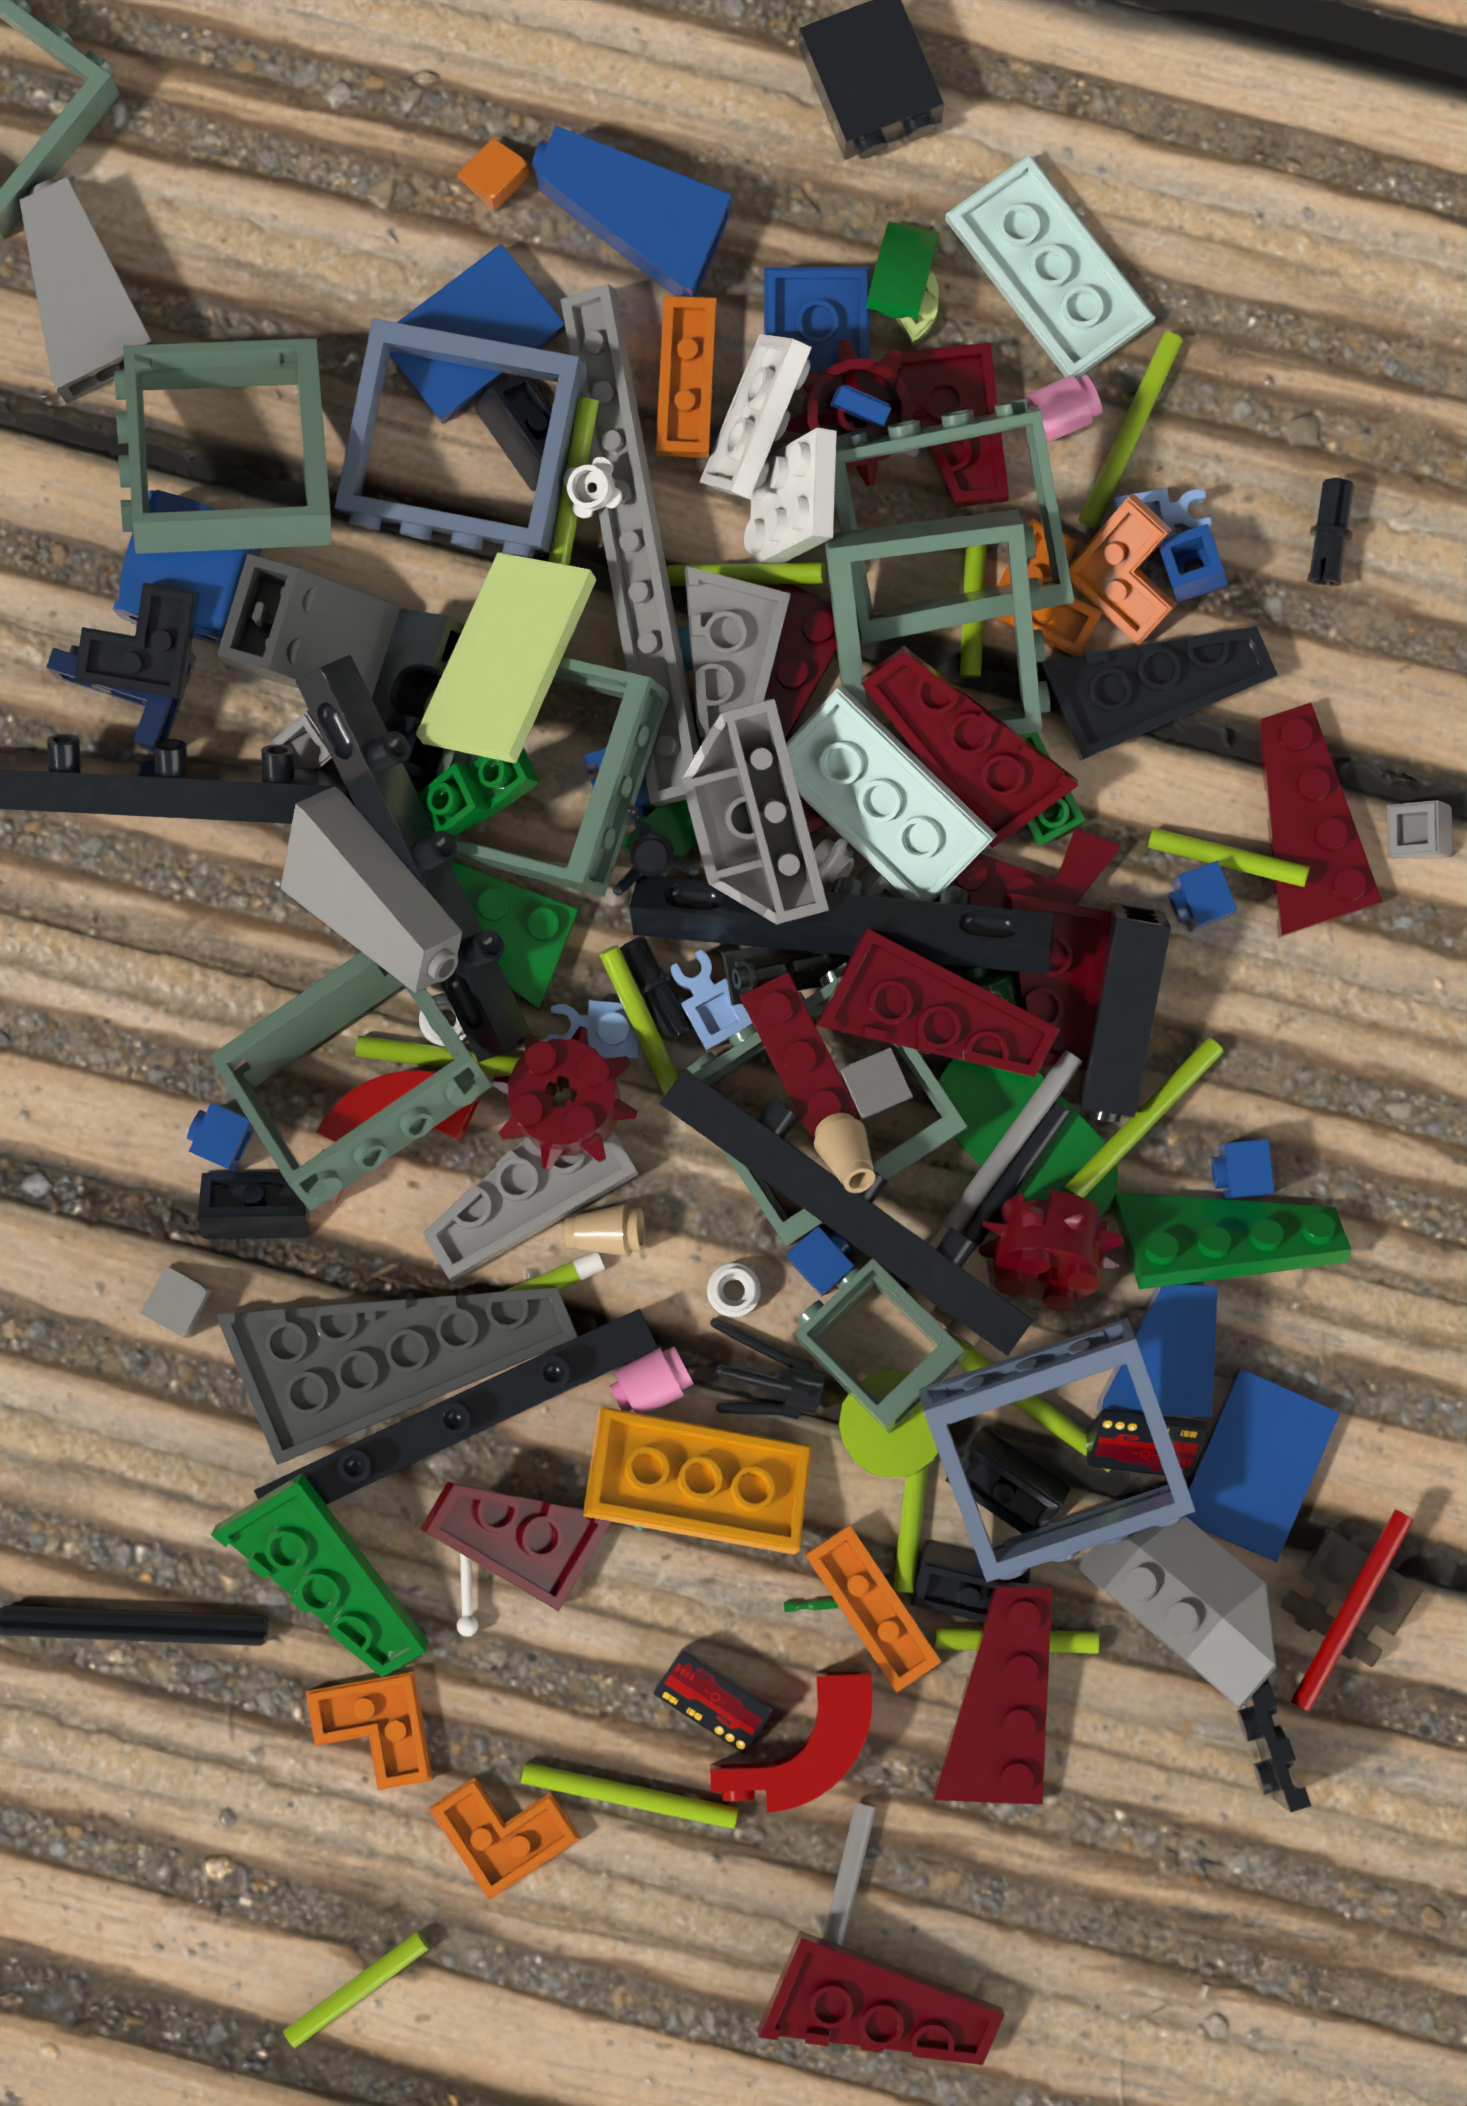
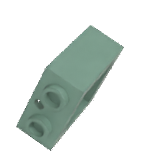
M872 1258L864 1267L859 1262L853 1264L854 1267L835 1284L840 1290L828 1302L823 1304L820 1300H817L802 1313L797 1320V1324L801 1328L795 1333V1336L808 1353L889 1434L921 1403L919 1389L943 1381L966 1359L965 1350ZM874 1286L936 1347L881 1402L819 1341Z

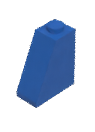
M1204 1281L1156 1287L1133 1330L1162 1415L1212 1418L1218 1287L1204 1286ZM1127 1364L1113 1369L1097 1400V1411L1110 1409L1143 1413Z

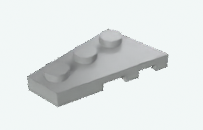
M687 566L685 567L697 738L705 739L721 712L764 701L791 593Z

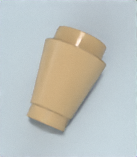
M836 1113L823 1119L815 1131L814 1148L848 1192L859 1193L867 1190L875 1181V1173L873 1171L864 1124L847 1113Z
M625 1203L576 1216H567L564 1221L565 1245L567 1249L577 1248L578 1250L630 1257L632 1251H643L645 1246L643 1211L641 1208H630L629 1204Z

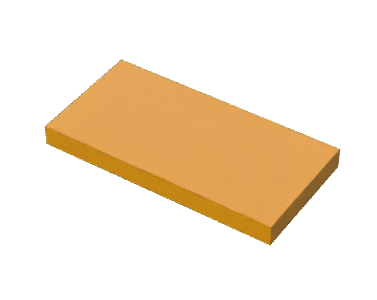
M601 1406L597 1412L583 1516L795 1555L800 1551L812 1446Z

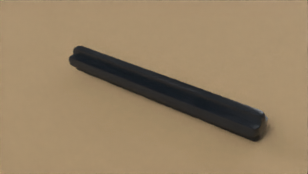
M6 1605L0 1608V1635L261 1646L267 1642L269 1630L268 1618L263 1615Z

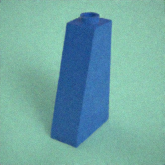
M555 126L550 140L542 139L532 160L531 169L536 171L538 190L674 296L697 297L732 213V194Z

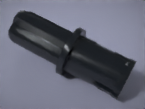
M1330 478L1325 479L1322 484L1317 525L1312 526L1310 529V534L1315 536L1310 572L1307 577V581L1323 586L1326 585V580L1330 581V586H1339L1342 583L1341 573L1346 540L1352 539L1353 532L1348 529L1354 485L1352 481L1347 479Z
M645 936L635 938L622 945L620 950L663 1038L673 1041L687 1034L691 1030V1023L670 987L674 981L671 976H665L652 954L653 952Z

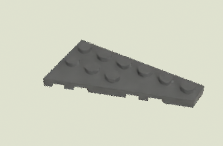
M558 1288L215 1314L277 1465L540 1355L578 1337Z

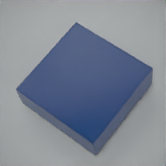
M847 385L837 388L830 404L834 408L877 427L884 426L891 410L890 404Z

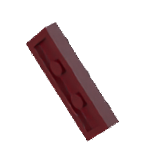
M787 972L739 996L812 1143L815 1140L817 1126L830 1115L847 1113L857 1120L861 1119L858 1109L790 973Z

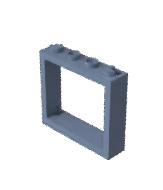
M372 318L335 508L350 516L349 524L363 526L371 530H380L381 522L400 525V534L417 539L431 540L432 532L452 535L451 544L469 549L482 550L484 541L503 545L502 553L533 559L534 551L550 554L578 397H582L588 366L579 356ZM390 352L557 382L528 528L361 496Z
M1128 1318L919 1389L923 1412L986 1582L998 1578L1003 1580L1013 1579L1024 1574L1028 1568L1049 1561H1067L1075 1557L1081 1550L1102 1543L1107 1545L1117 1544L1128 1539L1134 1532L1152 1526H1170L1179 1522L1185 1515L1196 1512ZM1127 1364L1168 1485L991 1544L948 1424Z

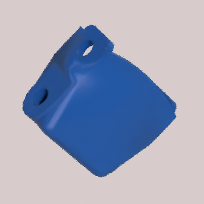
M157 489L156 491L149 490L150 513L215 510L193 499ZM132 533L122 567L119 600H115L113 610L118 617L137 625L143 583L200 592L193 638L220 645L247 553L260 557L262 548L135 554L134 534Z

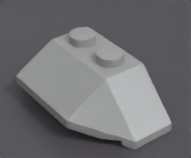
M775 699L721 712L681 777L708 884L775 924L829 911Z
M1186 1516L1170 1526H1152L1134 1532L1128 1539L1117 1544L1107 1545L1102 1543L1096 1545L1076 1566L1081 1573L1239 1709H1242L1277 1668L1275 1650L1273 1648L1267 1584Z

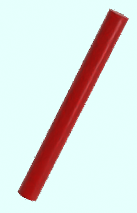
M1394 1509L1290 1701L1291 1703L1310 1713L1414 1521L1413 1518Z

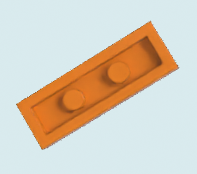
M664 296L656 456L709 458L717 311L716 298Z
M850 1524L805 1554L896 1693L941 1663V1660Z

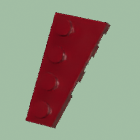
M905 646L861 678V685L927 768L997 835L989 843L991 848L998 845L1079 786L1077 778Z
M1310 702L1262 718L1258 722L1264 790L1267 793L1269 815L1267 822L1269 840H1271L1272 857L1310 867L1305 887L1273 880L1278 910V938L1377 906L1382 903V899L1312 703Z
M868 928L864 929L815 1025L1031 1077H1036L1060 1030L1058 1027Z
M995 1583L977 1643V1652L970 1675L965 1683L961 1697L962 1702L954 1728L950 1733L941 1772L937 1777L932 1793L933 1800L1043 1805L1052 1608L1051 1584Z
M799 1930L757 2032L758 2037L763 2039L778 2040L779 2036L804 2039L805 2044L829 2046L830 2042L860 2046L862 2051L883 2053L884 2049L912 2052L913 2057L983 2065L1005 2015L1002 2007Z

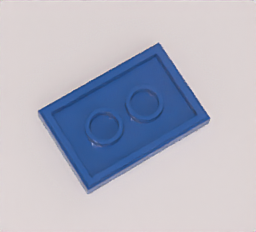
M502 244L498 245L397 322L536 349L543 348L566 330L563 320ZM390 352L389 355L392 362L441 424L508 374L396 352Z
M1238 1369L1187 1487L1196 1512L1185 1516L1200 1529L1277 1562L1340 1412L1246 1370Z

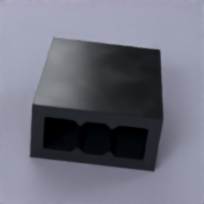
M870 0L799 28L798 48L844 160L857 155L860 159L871 158L887 149L888 143L906 136L908 140L920 139L932 133L937 128V124L941 123L944 102L901 0Z

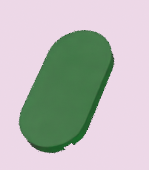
M955 1058L943 1071L939 1083L969 1127L953 1139L980 1168L1045 1079L1039 1071L1036 1077H1031ZM1061 1094L1055 1102L1069 1110L1071 1115L1015 1194L1016 1196L1024 1193V1202L1048 1200L1049 1191L1066 1193L1064 1187L1106 1144ZM1117 1164L1084 1197V1199L1095 1203L1099 1207L1098 1217L1103 1215L1114 1199L1118 1185Z

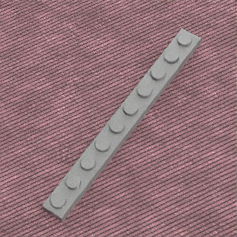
M606 284L560 300L570 355L579 356L588 366L582 397L599 400L589 463L592 465L593 460L597 457L609 459L614 466L611 475L615 487L622 492V501L618 507L614 509L603 507L598 509L626 670L630 673L652 678L671 693L645 771L650 804L660 807L686 800L681 777L698 751L699 745L617 292L612 286ZM593 483L594 491L596 492L597 485Z

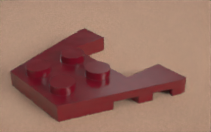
M1074 829L1056 880L979 853L947 887H960L968 891L972 898V906L1006 909L1004 893H1014L1076 905L1116 855L1120 844ZM939 896L933 902H938ZM1000 970L1007 972L1012 978L1017 979L1016 971Z

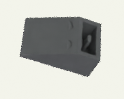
M247 553L217 656L227 669L298 688L295 681L321 666L351 655L372 698L400 608H406L304 569Z

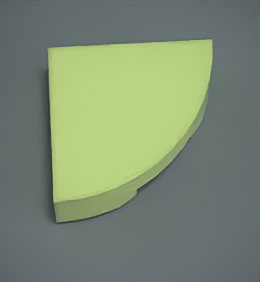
M930 272L918 319L909 317L896 319L912 347L928 334L937 316L939 288L933 272Z

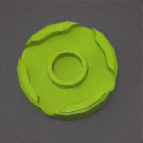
M892 1369L870 1374L860 1383L881 1402L910 1373ZM850 1394L844 1400L839 1428L843 1446L856 1465L873 1476L896 1479L914 1476L934 1462L939 1452L923 1412L922 1403L888 1434Z

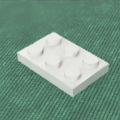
M759 334L700 483L747 499L751 498L753 490L757 491L760 489L768 474L769 462L766 461L773 441L781 438L788 425L790 413L786 409L793 392L802 387L808 376L810 361L807 358L812 347L792 338Z
M815 428L767 456L766 461L769 462V470L766 479L759 490H753L750 498L751 517L744 534V546L746 551L749 552V564L784 563L833 538L837 431Z

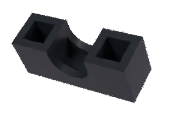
M400 608L372 700L387 732H399L409 743V757L402 763L410 780L430 784L434 781L444 748L423 744L417 737L416 732L424 717L425 702L433 689L438 686L465 625L447 615Z

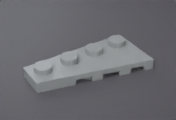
M571 1092V1096L566 1100L574 1102L576 1096ZM566 1100L559 1107H565ZM613 1131L606 1140L603 1139L606 1159L600 1163L582 1151L583 1154L577 1156H560L551 1170L542 1169L541 1149L537 1148L528 1137L513 1151H508L495 1164L496 1167L477 1185H473L423 1232L448 1279L451 1282L457 1280L639 1175L615 1132Z

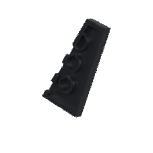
M1257 626L1163 643L1144 644L1126 649L1088 653L1070 658L1045 660L1039 663L1080 761L1278 675Z
M1266 1679L1244 1705L1245 1708L1237 1710V1714L1246 1741H1256L1261 1761L1254 1763V1770L1263 1795L1272 1793L1273 1800L1291 1813L1311 1807L1312 1805L1306 1787L1298 1788L1292 1783L1288 1769L1294 1768L1293 1762L1296 1761L1290 1740L1288 1737L1286 1738L1281 1725H1274L1272 1715L1277 1714V1702L1268 1679Z

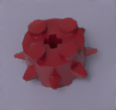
M848 339L840 340L835 365L825 369L822 373L809 370L808 376L802 385L807 393L803 401V412L789 420L786 431L807 434L815 428L837 431L836 436L855 431H866L868 438L888 435L889 425L912 420V413L927 405L929 397L926 394L908 392L905 382L897 376L902 353L896 349L877 362L873 359H859ZM847 385L890 404L891 410L884 426L877 427L862 420V428H854L853 421L847 422L845 420L843 411L830 406L837 388ZM919 449L898 452L897 454L915 458L919 453ZM892 454L848 462L845 465L855 466L866 486L875 485L878 462L889 458Z
M583 1026L578 1027L571 1039H551L545 1042L538 1040L531 1033L523 1037L526 1051L518 1059L511 1075L494 1077L492 1082L494 1087L507 1095V1101L512 1113L511 1117L499 1131L502 1140L528 1137L537 1148L541 1149L542 1169L551 1170L560 1156H577L583 1154L582 1151L599 1163L604 1161L606 1154L603 1139L606 1140L612 1134L617 1121L636 1119L638 1113L636 1109L621 1100V1094L616 1083L631 1064L628 1057L620 1056L604 1059L593 1047L589 1046L587 1028ZM571 1088L574 1096H576L574 1102L566 1100L565 1107H558L554 1099L557 1092L562 1093V1089Z
M1049 1191L1048 1200L1024 1202V1193L1018 1194L1004 1202L999 1212L998 1222L983 1221L982 1226L997 1234L995 1239L979 1247L981 1256L994 1259V1286L998 1292L1005 1295H1021L1042 1300L1043 1304L1052 1310H1071L1076 1305V1299L1084 1298L1097 1291L1103 1281L1104 1268L1118 1269L1119 1265L1105 1257V1253L1123 1244L1124 1238L1121 1234L1107 1231V1220L1102 1221L1098 1217L1099 1207L1078 1195L1060 1191Z

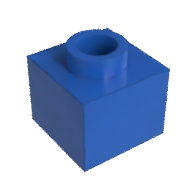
M1208 523L1167 537L1159 544V550L1177 603L1228 586L1224 568ZM1192 565L1202 566V568L1186 573V570Z
M1218 860L1180 874L1171 883L1174 891L1168 893L1171 908L1179 923L1187 922L1190 932L1230 918L1237 911L1236 904Z
M211 1102L207 1112L199 1110L191 1123L187 1139L193 1143L188 1152L236 1172L255 1129L248 1118Z
M1268 1139L1225 1143L1218 1147L1219 1156L1211 1158V1173L1214 1188L1223 1189L1224 1199L1262 1197L1274 1193Z
M819 1226L785 1256L820 1296H823L854 1267L848 1259L854 1253L851 1246L833 1229L825 1234Z

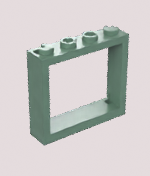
M0 0V18L83 79L85 83L0 188V237L3 239L6 238L22 218L20 199L28 196L30 190L37 184L54 178L120 95L111 76L114 70L104 59L92 51H88L86 55H83L70 45L73 42L72 38L56 23L47 20L43 25L30 15L32 9L24 0Z
M316 338L123 345L125 371H115L114 380L116 400H126L127 411H116L118 444L128 443L129 455H118L120 487L131 488V500H121L123 533L133 532L135 554L331 545V513ZM297 385L306 506L150 513L143 390Z
M1025 398L1014 399L995 404L996 413L974 417L973 409H966L941 415L942 424L921 428L920 420H910L889 425L888 435L868 438L866 431H855L836 436L834 496L841 532L858 530L845 463L1025 427L1051 573L1049 577L1038 579L1041 609L1074 603L1044 425L1038 405L1028 406L1027 399ZM864 560L851 562L855 605L863 644L1013 615L1010 584L873 611Z
M1018 509L833 533L832 539L825 542L841 685L866 709L865 689L861 685L863 668L851 562L1007 542L1022 706L988 711L1018 734L1042 731L1041 713L1050 712V700L1047 681H1038L1036 662L1045 661V645L1042 629L1033 630L1032 611L1041 610L1038 579L1037 577L1028 578L1027 559L1036 558V545L1033 526L1024 527ZM892 723L883 724L904 746L912 748Z
M562 657L552 682L623 698L568 867L459 839L461 832L452 836L457 844L455 858L605 897L630 820L626 809L629 805H635L671 693L647 676ZM446 749L444 755L441 756L435 779L454 763L469 766L480 756Z
M363 952L351 958L210 1055V1058L288 1185L310 1211L336 1197L344 1188L369 1171L381 1166L389 1157L414 1140L426 1135L434 1126L460 1108L471 1104L479 1095L492 1087V1084L427 989L424 988L414 993L405 986L454 1058V1061L301 1165L254 1088L404 985L385 969L380 970L379 965ZM242 1059L246 1061V1063L235 1070L232 1067Z
M847 963L821 977L819 981L823 988L807 999L799 992L812 1019L822 1013ZM752 1023L729 1039L734 1046L718 1058H715L711 1051L698 1058L695 1063L686 1069L712 1086L766 1049ZM895 1045V1047L942 1118L872 1163L873 1170L888 1181L969 1128L918 1050L900 1045ZM724 1151L785 1246L792 1245L813 1231L817 1226L823 1224L822 1221L805 1209L790 1217L769 1184Z

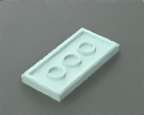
M1031 154L1025 156L946 213L945 221L1065 377L1073 375L1075 378L1082 376L1154 323L1156 319L1154 314Z
M843 685L839 686L786 743L799 795L907 900L933 902L939 896L941 890L946 888L997 836Z

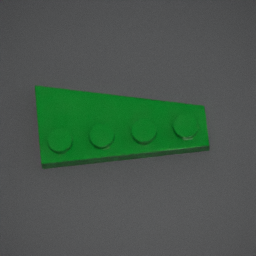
M450 861L482 930L492 929L503 940L504 953L497 961L510 989L532 1006L541 1010L579 914L578 909L457 862Z
M1116 1192L1112 1201V1208L1121 1235L1124 1238V1245L1139 1290L1348 1263L1352 1250L1336 1207Z
M303 1473L215 1525L211 1533L213 1538L224 1547L230 1544L248 1559L246 1565L263 1579L269 1576L291 1595L290 1602L305 1614L311 1611L330 1627L329 1634L379 1676H386L426 1652L429 1645L428 1639Z

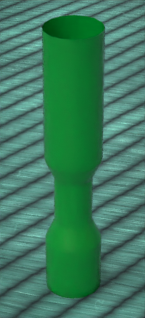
M834 1598L815 1599L799 1603L788 1601L784 1602V1613L803 1609H810L812 1611L838 1609V1604Z

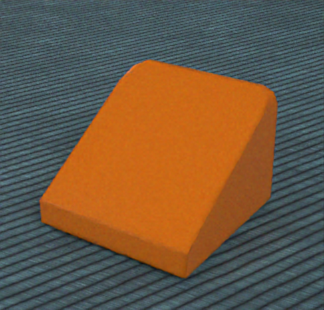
M494 138L457 173V177L494 212L531 176L529 164L521 156Z

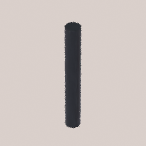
M1054 1102L962 1233L976 1245H981L990 1232L989 1229L982 1226L983 1221L997 1222L1004 1202L1015 1196L1071 1115L1069 1110Z

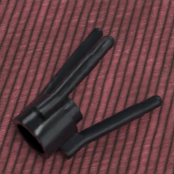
M634 805L627 807L628 817L638 830L640 838L633 844L630 853L633 867L613 888V893L616 896L622 895L642 875L656 877L665 873L670 867H676L692 876L699 873L698 866L685 859L684 856L675 854L674 846L666 836L652 832L650 824L646 822Z
M713 1318L710 1321V1325L716 1330L791 1368V1370L781 1368L778 1378L739 1368L736 1369L724 1365L718 1366L716 1372L719 1376L774 1390L773 1400L782 1402L718 1403L716 1405L718 1413L781 1415L797 1420L800 1412L815 1415L823 1389L825 1374L811 1370L812 1361L794 1357L718 1318Z

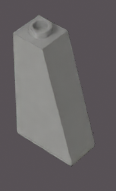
M65 177L59 181L50 179L37 184L30 190L28 196L20 199V206L51 379L67 404L113 381L115 371H125L123 345H151L153 342L68 177Z
M334 786L296 803L280 889L414 993L436 982H443L454 973L458 964L457 955L462 937L461 929L345 794Z

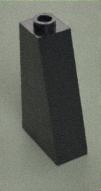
M1111 902L1110 911L1112 916L1085 1071L1083 1070L1079 1102L1081 1108L1089 1110L1088 1115L1092 1118L1108 1122H1120L1121 1115L1135 1117L1171 926L1164 911Z

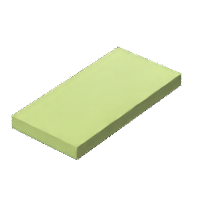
M497 553L416 732L417 737L423 744L511 763L517 762L596 582L590 569Z

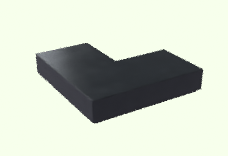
M143 583L135 636L82 627L74 681L183 699L200 592Z

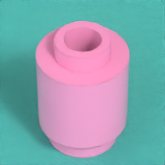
M1086 374L1078 378L1069 375L1032 391L1024 397L1027 399L1028 406L1038 405L1040 408L1047 443L1092 424V418L1102 414L1100 398L1093 382Z
M673 1346L663 1352L659 1347L615 1370L614 1373L618 1381L609 1387L621 1410L629 1412L634 1410L635 1413L648 1415L683 1397L682 1390L694 1385L676 1348Z

